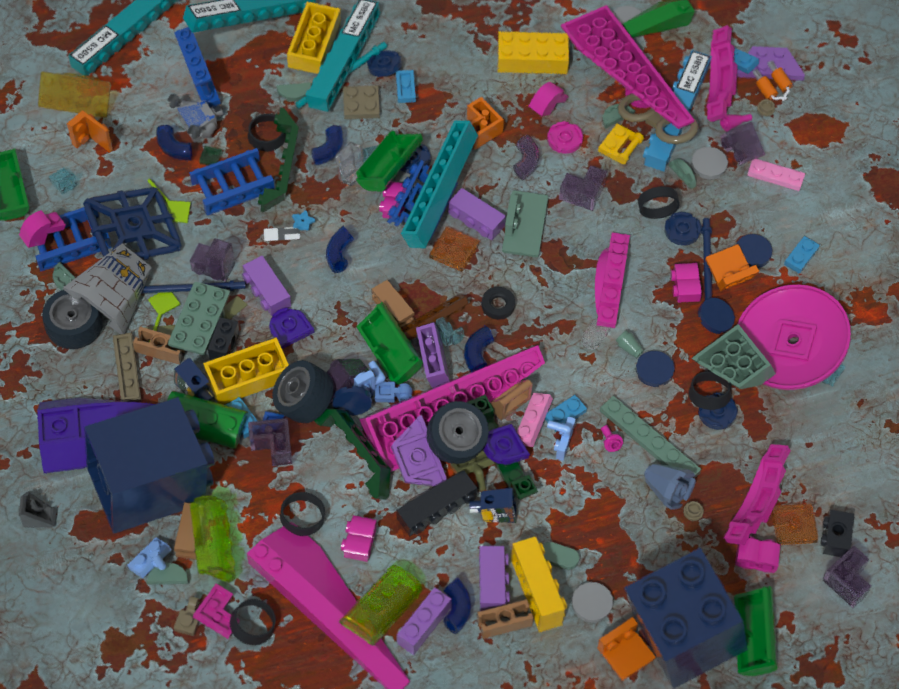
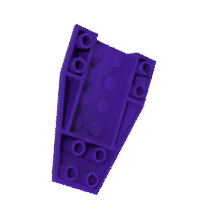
M71 398L40 402L37 409L38 435L44 474L86 468L84 426L155 404L91 398Z

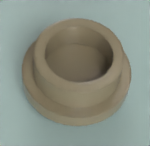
M768 99L762 100L757 106L758 113L762 116L773 115L775 111L774 103Z
M695 501L687 503L683 509L684 516L690 521L700 520L704 513L701 504Z

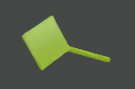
M151 179L147 180L152 187L158 188ZM158 188V191L167 203L169 213L173 215V222L188 223L191 202L170 201Z
M172 292L158 293L148 299L158 314L153 330L157 331L161 316L164 313L180 305Z

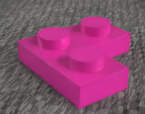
M215 584L194 613L193 618L229 639L232 634L229 624L231 614L226 612L224 608L231 600L233 594L220 585Z

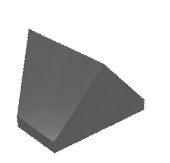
M27 491L20 499L19 518L24 528H52L55 526L57 508L50 507Z

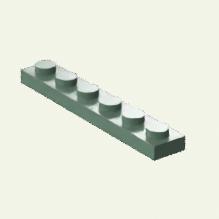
M612 396L600 407V412L663 465L688 469L695 473V476L692 477L694 479L701 473L702 469L616 397Z

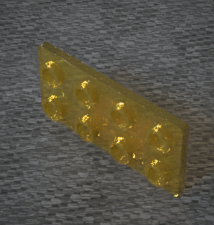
M43 71L40 76L38 107L80 113L83 110L88 115L106 118L108 117L111 83L100 81L97 77L66 72L57 74Z

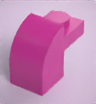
M550 81L545 83L536 92L529 107L541 116L550 115L555 105L566 102L569 96L564 93L561 87L556 86Z
M40 210L30 215L24 221L19 236L28 248L43 245L48 233L64 230L66 224L57 212L44 214Z

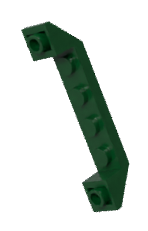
M280 107L279 114H275L274 124L277 125L276 131L287 133L285 143H288V147L283 149L282 159H285L284 165L280 164L279 175H282L281 181L277 180L276 190L264 188L263 194H259L258 205H261L260 212L269 210L284 201L286 197L299 127L282 107Z
M486 395L468 401L469 404L474 405L483 413L487 420L489 431L499 428L493 418L494 409ZM494 462L507 488H513L514 496L517 499L522 500L538 493L530 475H524L518 462L507 465Z
M326 409L314 421L319 426L332 427L335 424L339 429L343 430L346 434V439L356 447L357 454L365 459L368 463V468L375 473L365 483L369 489V494L375 499L387 500L389 497L391 468L347 411Z

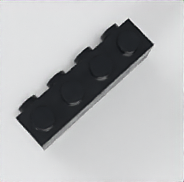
M463 470L396 510V518L409 537L414 534H420L430 524L438 523L445 515L453 514L460 506L474 501L477 497V487Z

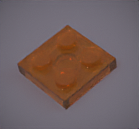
M446 226L431 250L429 258L463 272L478 248L479 240Z

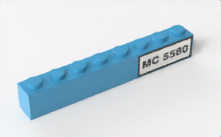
M691 50L690 55L685 57L683 62L684 69L680 68L677 76L679 80L678 82L675 81L672 87V91L689 113L708 72L712 57ZM670 123L664 127L663 132L670 136H679L684 127L677 129ZM652 133L649 139L650 146L646 147L643 153L645 158L644 165L665 172L676 144L662 142L656 133Z

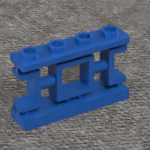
M420 160L417 164L414 163L409 169L410 176L402 183L403 190L397 194L395 206L393 205L387 213L389 215L387 220L389 224L394 222V225L397 227L402 221L406 223L409 214L404 211L400 214L399 212L402 206L412 211L415 204L412 201L416 193L420 194L423 188L419 183L413 186L416 178L425 183L428 177L426 172L429 166H424L423 160ZM456 182V184H455V186H454V188H453V190H452V193H451V195H450V197H449V199H448V201H447V203H446V206H445V208H444V210H443V212H442V214H441V216H440V218H439V221H438V223H437V225H436V227H435V229H434V231H433V234H434V232H435V230H436V228H437V226H438V224H439V222H440V219H441V217H442V215H443V213H444V211H445V209H446V207H447V205H448V202L450 201V199H451V197H452V195H453V193H454V191H455V188H456L458 182Z

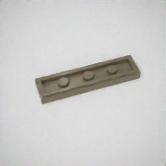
M132 333L113 335L121 401L142 402Z

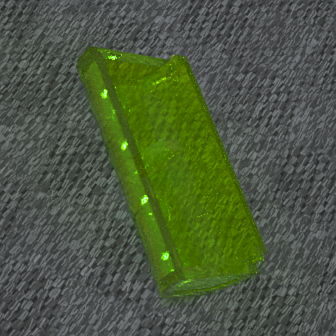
M211 495L194 498V502L190 504L198 573L207 574L231 583L236 579L227 504L224 500Z
M391 565L353 607L342 616L339 623L366 640L369 645L374 646L415 602L422 592V586L414 575L402 567Z

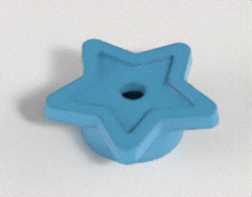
M307 211L292 215V218L295 220L293 228H298L299 230L308 231L310 224L315 222L314 218L308 216Z

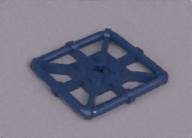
M156 187L125 192L120 190L113 194L87 198L83 202L85 213L92 228L91 233L95 236L103 257L110 252L102 233L116 231L119 240L111 251L121 244L136 241L140 252H135V254L142 260L178 252L182 248L181 239L173 223V215L169 213L163 196ZM148 195L142 205L129 206L127 198ZM155 198L162 215L150 217L147 207ZM118 200L123 208L111 209L100 203ZM92 209L109 216L112 223L99 226ZM130 222H133L134 224H137V225H136V226H131V225H130ZM165 223L171 237L156 231L154 224ZM154 238L168 246L147 250L144 240Z

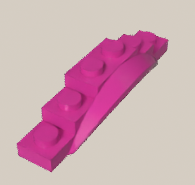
M728 25L713 30L710 88L707 102V119L710 122L726 118L727 107L731 106V97L736 94L737 64L734 62V46L731 44L732 29Z
M612 232L610 246L601 252L595 274L597 326L616 327L630 235Z
M770 444L767 453L761 459L753 483L741 508L729 524V529L724 537L727 543L745 545L750 533L756 534L761 522L767 523L782 492L779 485L786 473L784 463L791 451L788 445Z

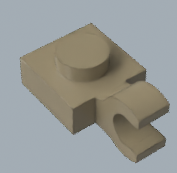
M190 596L187 610L180 609L174 631L195 636L200 621L193 618V615L200 605V602H198L199 598Z

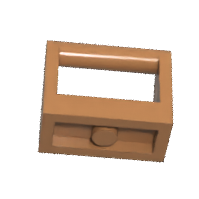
M527 379L516 383L490 402L494 409V414L501 421L530 400L532 391L531 381Z

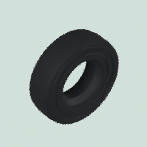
M504 287L488 289L481 301L483 312L488 317L496 320L509 317L515 309L513 293ZM495 298H502L506 305L500 309L494 308L491 301Z

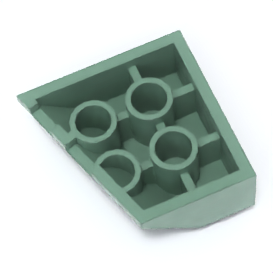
M739 324L692 357V360L739 389L759 386L776 374L771 364Z

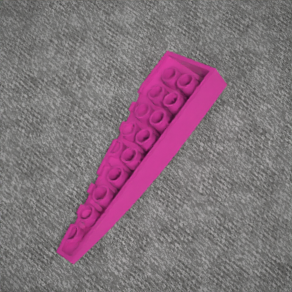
M607 5L561 24V28L567 33L568 38L577 50L677 129L694 122L693 117Z
M536 345L360 418V422L366 437L391 468L392 472L399 469L391 445L418 416L422 415L427 427L434 413L445 404L455 401L468 403V401L486 395L489 402H492L516 383L532 374L545 361L539 346Z
M283 526L260 540L247 552L248 563L384 688L404 689L410 683L322 548L309 536L295 535Z

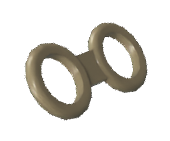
M633 93L624 97L619 102L618 112L624 120L630 122L645 121V123L655 128L656 135L662 142L681 144L691 140L697 134L699 126L695 119L693 123L689 124L691 127L688 132L679 136H670L663 132L664 127L670 124V122L652 108L641 114L629 113L625 110L628 104L641 100Z

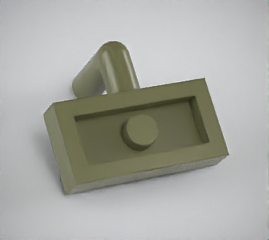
M482 450L472 460L460 464L450 463V466L455 474L463 470L467 475L474 472L478 490L484 491L486 490V484L482 469L493 465L494 462Z

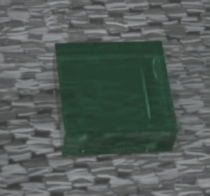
M204 146L199 159L200 164L211 165L219 162L222 156V149Z

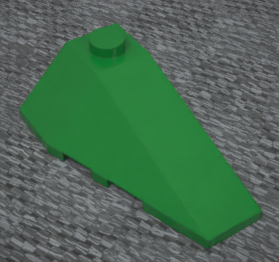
M664 0L624 22L622 26L631 38L684 27L690 24L695 10L688 0Z

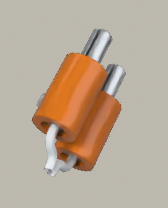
M773 61L767 64L772 70L771 77L780 90L786 92L784 97H776L778 92L768 77H762L758 69L754 70L753 74L758 80L756 85L766 99H782L783 101L787 99L786 95L790 92L793 83L781 67L777 68Z

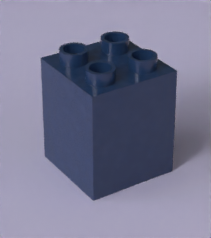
M178 397L84 426L86 468L113 534L183 511L184 503L205 504L206 487L213 485V477L209 468L215 465L213 452L208 442L198 443L195 434L200 432V426L196 413L193 409L184 411Z
M701 548L624 587L634 618L673 689L748 650L743 620Z

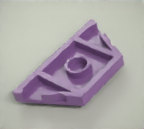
M752 46L748 54L757 57L759 64L749 74L737 70V77L756 78L753 71L758 69L762 77L767 76L768 79H773L771 77L772 70L767 65L768 62L773 61L777 68L781 67L790 80L804 81L805 77L804 72L788 48Z
M420 415L391 445V449L405 483L436 487L446 481L447 478L439 458L434 455L427 443V427L422 415Z

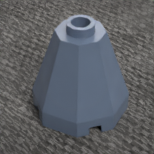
M653 464L648 466L644 473L645 482L661 502L671 510L679 509L683 505L680 502L689 499L696 484V480L692 478L695 476V473L684 468Z

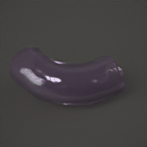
M530 135L523 136L516 144L517 149L522 154V158L513 165V169L521 180L526 179L536 170L540 160L539 148Z

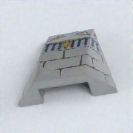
M121 244L62 289L76 300H79L81 297L111 320L108 323L111 328L119 334H125L152 267L124 244Z

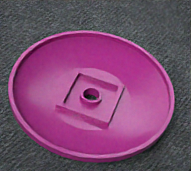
M786 285L769 290L751 302L738 321L740 327L768 360L776 373L763 384L776 389L797 390L822 382L839 368L850 347L851 327L845 310L833 296L812 286ZM793 337L799 339L796 344H790L789 340Z

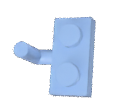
M375 361L369 363L371 370L359 373L354 378V386L366 389L371 397L375 395V385L385 380V375Z
M568 417L566 423L562 424L548 421L547 428L560 431L559 434L562 435L560 440H556L554 451H557L556 459L564 461L574 430L575 418Z
M155 537L127 566L130 571L143 579L154 567L160 570L166 568L163 558L171 551V548L168 544Z

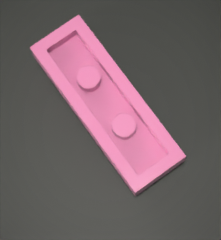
M753 158L747 176L800 191L805 173Z
M533 393L517 430V434L527 447H533L553 400L550 394Z

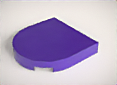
M282 308L272 315L269 324L271 335L273 338L278 339L282 349L315 333L314 328L300 310Z
M512 424L489 431L486 445L483 448L490 460L503 465L528 459L530 455Z

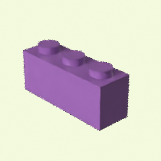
M463 188L448 202V213L453 218L464 222L467 227L478 231L483 237L493 240L505 227L506 216Z
M263 256L243 265L244 273H242V277L246 284L249 283L251 285L253 295L261 300L260 304L264 311L268 310L272 316L282 308L291 307L290 295Z
M430 323L417 327L416 331L428 382L432 387H436L450 381L442 340L435 323Z
M480 546V611L509 604V591H505V585H509V572H505V566H508V554H504V546Z
M434 587L398 632L397 644L412 655H415L451 609V598Z

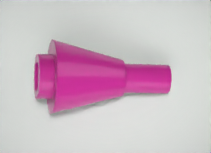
M726 114V118L720 119V126L728 132L743 122L751 121L752 115Z

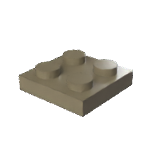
M378 85L343 87L344 119L380 118Z

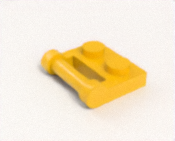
M616 124L598 147V152L621 164H626L629 160L628 157L637 145L643 142L644 136L641 133H634ZM628 140H631V143L628 145L623 153H619V151L626 144V142Z

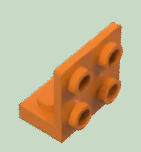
M82 110L67 123L71 143L75 148H79L91 138L108 152L113 150L108 127L96 121L93 115H88Z
M738 244L705 258L720 291L748 281L759 273L756 265L752 267L748 265Z
M633 617L600 638L597 647L622 681L655 660V655L637 634L638 623Z

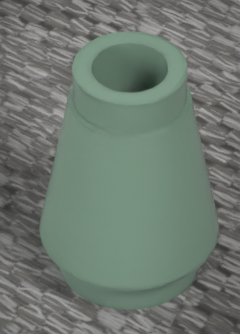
M626 330L616 340L620 348L635 358H638L644 352L632 332L629 333Z

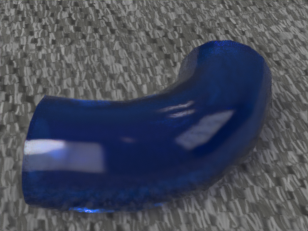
M160 125L156 128L157 143L166 155L174 159L192 161L191 143L176 140L174 129L169 125Z
M333 125L325 130V143L319 147L311 148L314 166L327 163L340 153L344 144V133L341 126Z
M344 225L332 235L326 247V260L329 268L334 273H341L347 268L348 261L344 256V252L347 246L355 240Z
M483 326L471 334L464 346V360L470 372L487 366V362L483 357V350L494 342L493 335L487 326Z
M459 577L443 590L451 598V610L443 618V623L453 634H458L466 625L472 608L470 593Z

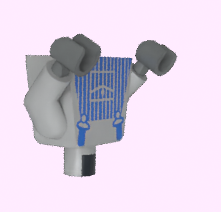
M170 94L167 99L170 102L171 108L177 107L178 118L194 143L202 138H210L217 128L216 117L223 115L219 105L210 108L206 101L203 100L199 102L184 101L176 94Z

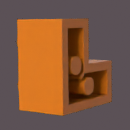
M482 97L467 105V119L472 123L478 134L472 147L476 150L503 133L504 119Z

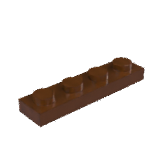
M457 294L401 329L406 337L412 340L417 337V327L444 321L448 318V315L461 311L464 308L463 306L469 302L466 296Z

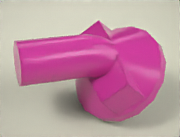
M608 425L603 426L601 431L606 438L603 441L605 449L609 452L618 451L623 445V439L618 434H612Z

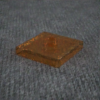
M812 504L774 506L772 517L777 544L791 545L818 542Z

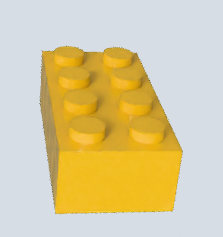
M311 2L306 3L287 52L288 68L315 74L319 73L320 66L324 64L327 53L331 51L341 24V10L339 8Z
M498 33V72L567 74L569 63L567 33Z
M277 338L203 363L205 375L219 404H226L238 397L243 398L274 387L281 372L289 365Z
M535 536L512 544L511 562L540 633L562 626L567 605L564 597H560L558 593L559 584L556 578H552L551 564L544 558L545 550L543 544L538 543Z

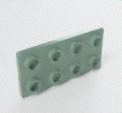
M512 191L505 224L503 253L539 257L548 195Z
M194 282L168 341V345L205 355L219 318H225L224 307L230 296V291Z

